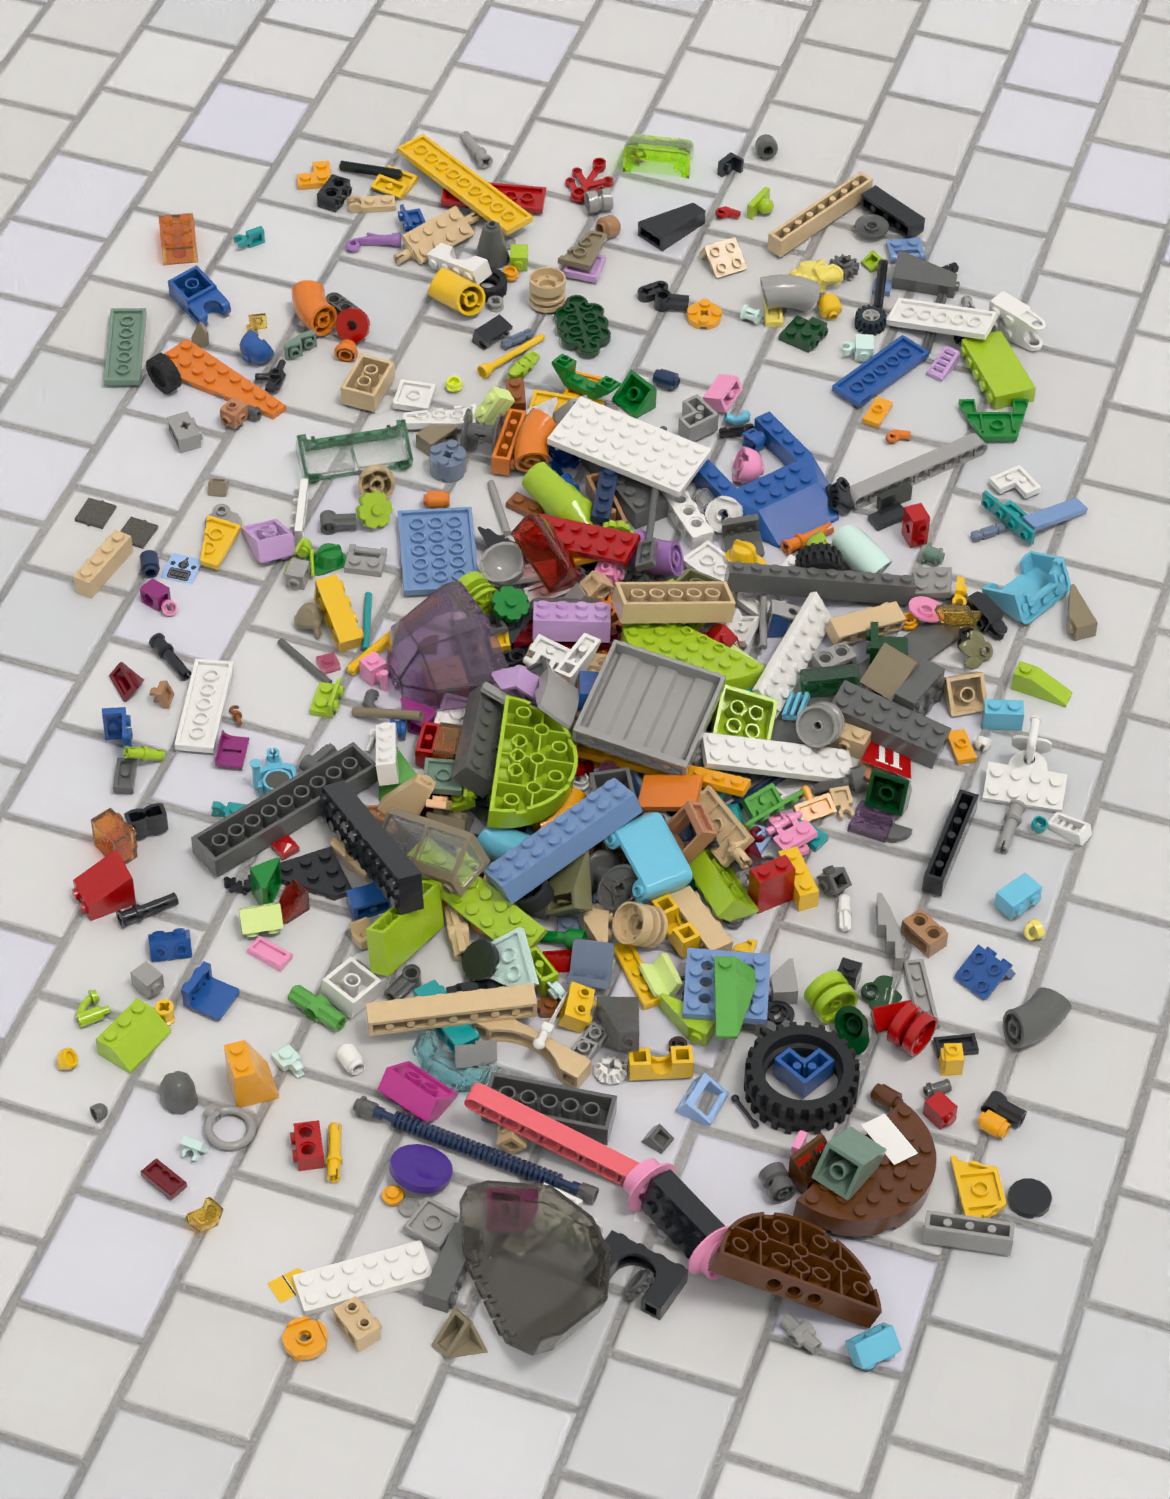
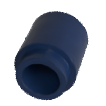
M656 369L652 381L659 387L674 390L680 384V377L678 373L665 369Z
M153 550L143 551L139 556L141 572L146 578H154L160 571L158 553Z

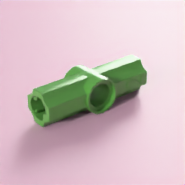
M295 985L291 988L288 1000L304 1010L305 1015L311 1021L317 1022L319 1020L335 1032L341 1031L344 1028L347 1016L332 1007L330 1001L321 994L316 996L301 985Z

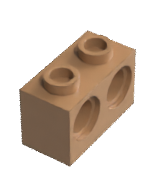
M921 908L902 920L901 934L927 958H930L947 946L948 933L946 929L938 925Z

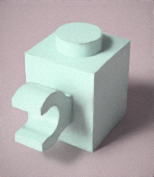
M856 334L855 343L843 342L842 355L849 356L855 353V362L867 361L873 356V335Z

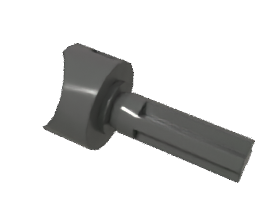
M865 765L849 768V776L812 784L815 796L828 793L830 788L849 785V788L852 786L855 794L866 792L868 784L863 781L866 771Z

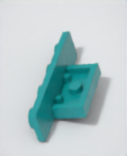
M985 490L982 493L981 505L1017 534L1021 540L1030 546L1033 545L1035 531L1021 520L1022 516L1028 514L1011 500L1002 504Z

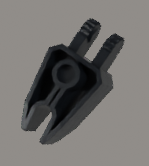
M976 591L969 595L966 604L967 612L979 631L983 634L989 632L994 637L993 639L997 641L1002 640L1008 630V627H1006L1002 620L1004 617L1003 611L986 594Z

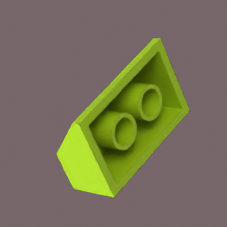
M136 998L96 1038L97 1051L100 1056L131 1074L171 1034V1029L152 1006Z

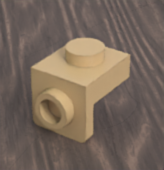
M367 917L349 923L352 940L361 950H368L366 929L370 926V921Z

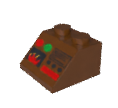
M822 1133L790 1156L789 1177L792 1179L797 1191L801 1194L816 1182L811 1177L827 1144V1140Z

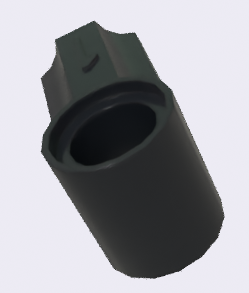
M658 289L655 292L654 309L656 311L666 312L669 309L687 310L689 295L671 294L667 289Z
M992 1091L981 1106V1112L986 1113L987 1110H991L1007 1119L1008 1123L1017 1128L1023 1124L1027 1115L1026 1110L1008 1102L1006 1096L999 1091Z

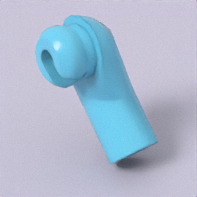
M747 410L742 411L739 416L726 412L723 421L735 426L742 425L750 421L751 414Z

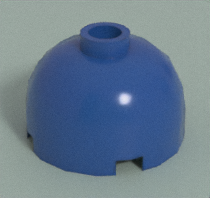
M250 329L242 337L239 344L240 351L242 352L241 358L248 364L250 362L256 365L264 364L275 355L274 350L264 339L258 338L259 334Z

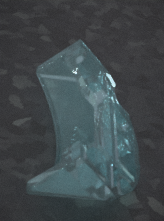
M421 1029L412 1048L414 1056H417L420 1068L456 1092H469L474 1083L485 1085L489 1081L491 1072L497 1073L500 1070V1067L489 1066L486 1063H480L478 1068H456L455 1061L444 1051L437 1039L436 1031L432 1029Z

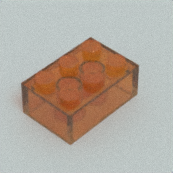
M193 213L158 216L163 265L198 263Z

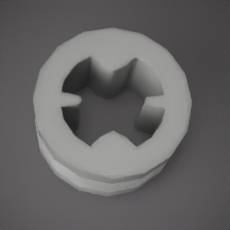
M496 295L489 297L488 309L491 312L502 311L504 307L503 298Z

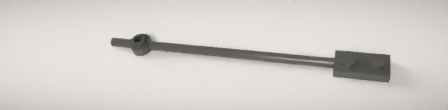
M666 426L660 427V429L667 431ZM652 487L645 541L639 542L637 548L635 568L638 572L650 570L656 566L658 541L656 538H653L659 489Z

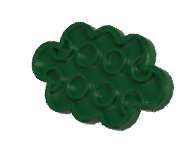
M572 295L566 299L565 306L556 309L557 333L561 335V344L565 348L577 349L581 356L592 358L600 353V346L610 342L609 320L604 316V308L601 305L588 303L584 296Z

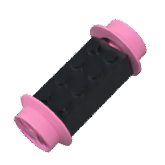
M650 1158L635 1166L627 1175L623 1184L624 1191L629 1195L627 1200L629 1209L632 1211L643 1210L652 1219L658 1228L689 1259L688 1270L691 1274L698 1275L703 1273L710 1280L722 1277V1275L708 1271V1263L714 1247L730 1226H725L676 1175V1168L673 1164H660L656 1159Z

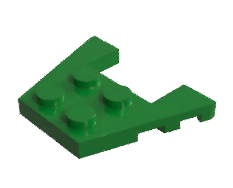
M959 399L958 407L974 432L984 442L1017 441L1029 399H1012L1013 412H977L975 399Z

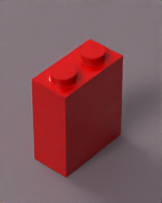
M786 855L750 869L748 894L759 909L757 914L793 900L796 868Z

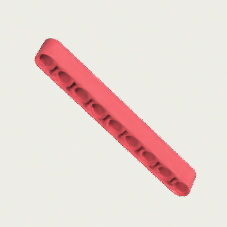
M474 1083L464 1101L465 1106L469 1110L622 1187L627 1175L639 1164V1162L484 1084Z

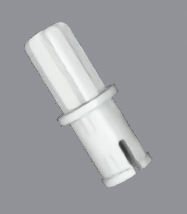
M841 894L837 898L838 910L836 915L839 918V929L842 932L851 930V916L853 912L850 909V896Z

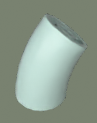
M845 525L835 533L832 539V546H836L837 550H840L842 560L854 572L881 574L892 563V560L857 526Z

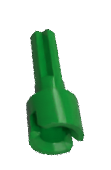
M569 928L566 932L546 930L547 933L539 942L564 944L567 949H572L575 939H586L587 935L584 929Z

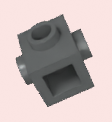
M831 865L822 870L823 873L816 876L819 881V888L824 894L837 896L852 886L844 867H834Z

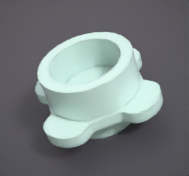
M548 981L547 984L550 987L548 989L549 994L553 999L559 998L561 1000L566 993L564 988L557 981L552 984Z

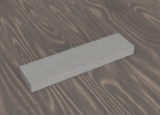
M924 960L903 961V970L912 1003L922 1008V1013L928 1012L938 1019ZM939 1020L936 1029H939Z

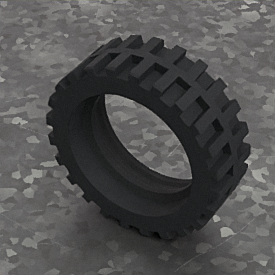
M790 1022L788 1027L780 1024L776 1026V1030L773 1032L768 1029L764 1032L763 1039L758 1037L754 1041V1047H750L748 1058H746L744 1091L746 1092V1102L751 1103L750 1110L753 1114H760L759 1120L761 1122H770L772 1129L776 1131L778 1128L785 1129V1134L791 1135L792 1131L799 1132L802 1130L804 1132L813 1131L814 1135L821 1133V1129L826 1128L828 1131L834 1129V1123H843L845 1115L851 1114L853 1104H856L860 1063L859 1059H855L856 1052L854 1048L848 1049L849 1042L845 1038L840 1040L838 1032L834 1030L828 1032L825 1030V1026L820 1024L818 1027H813L811 1022H805V1025H797V1022ZM788 1047L805 1058L820 1048L835 1060L833 1072L838 1078V1084L832 1092L821 1098L797 1100L786 1097L774 1090L766 1081L765 1075L766 1071L774 1064V1058Z

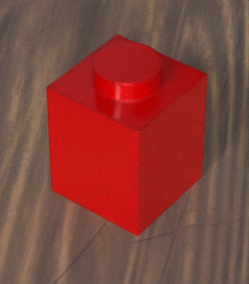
M938 1091L924 1101L923 1115L941 1130L955 1122L958 1106L944 1093Z

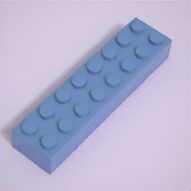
M612 778L580 802L574 804L563 814L557 816L546 826L540 828L536 833L524 839L519 845L507 851L499 859L490 863L483 871L490 885L512 905L642 813V808L636 795L616 778Z

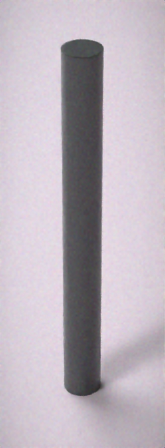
M283 638L278 640L277 644L321 682L332 684L330 678Z

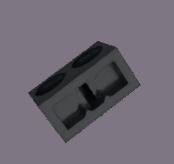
M332 174L317 193V207L336 213L343 206L346 198L350 197L352 193L350 179Z

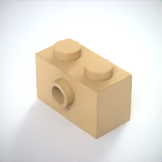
M845 723L842 735L836 741L826 745V747L846 749L847 752H850L851 757L860 760L870 744L872 732Z

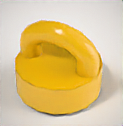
M65 1048L58 1052L57 1067L59 1070H70L77 1066L78 1057L73 1049Z

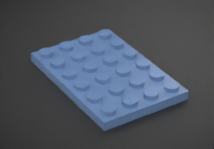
M472 507L397 511L404 596L449 594L457 580L463 575L473 571L478 572Z

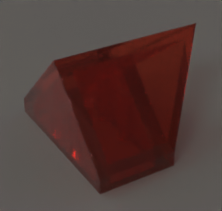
M296 879L285 885L279 899L284 924H288L310 910L309 891Z

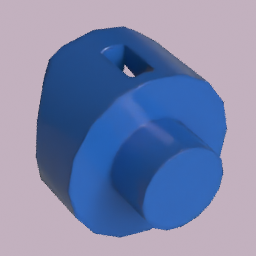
M751 428L741 433L743 436V446L757 452L764 449L766 436L762 431L758 432L756 429Z

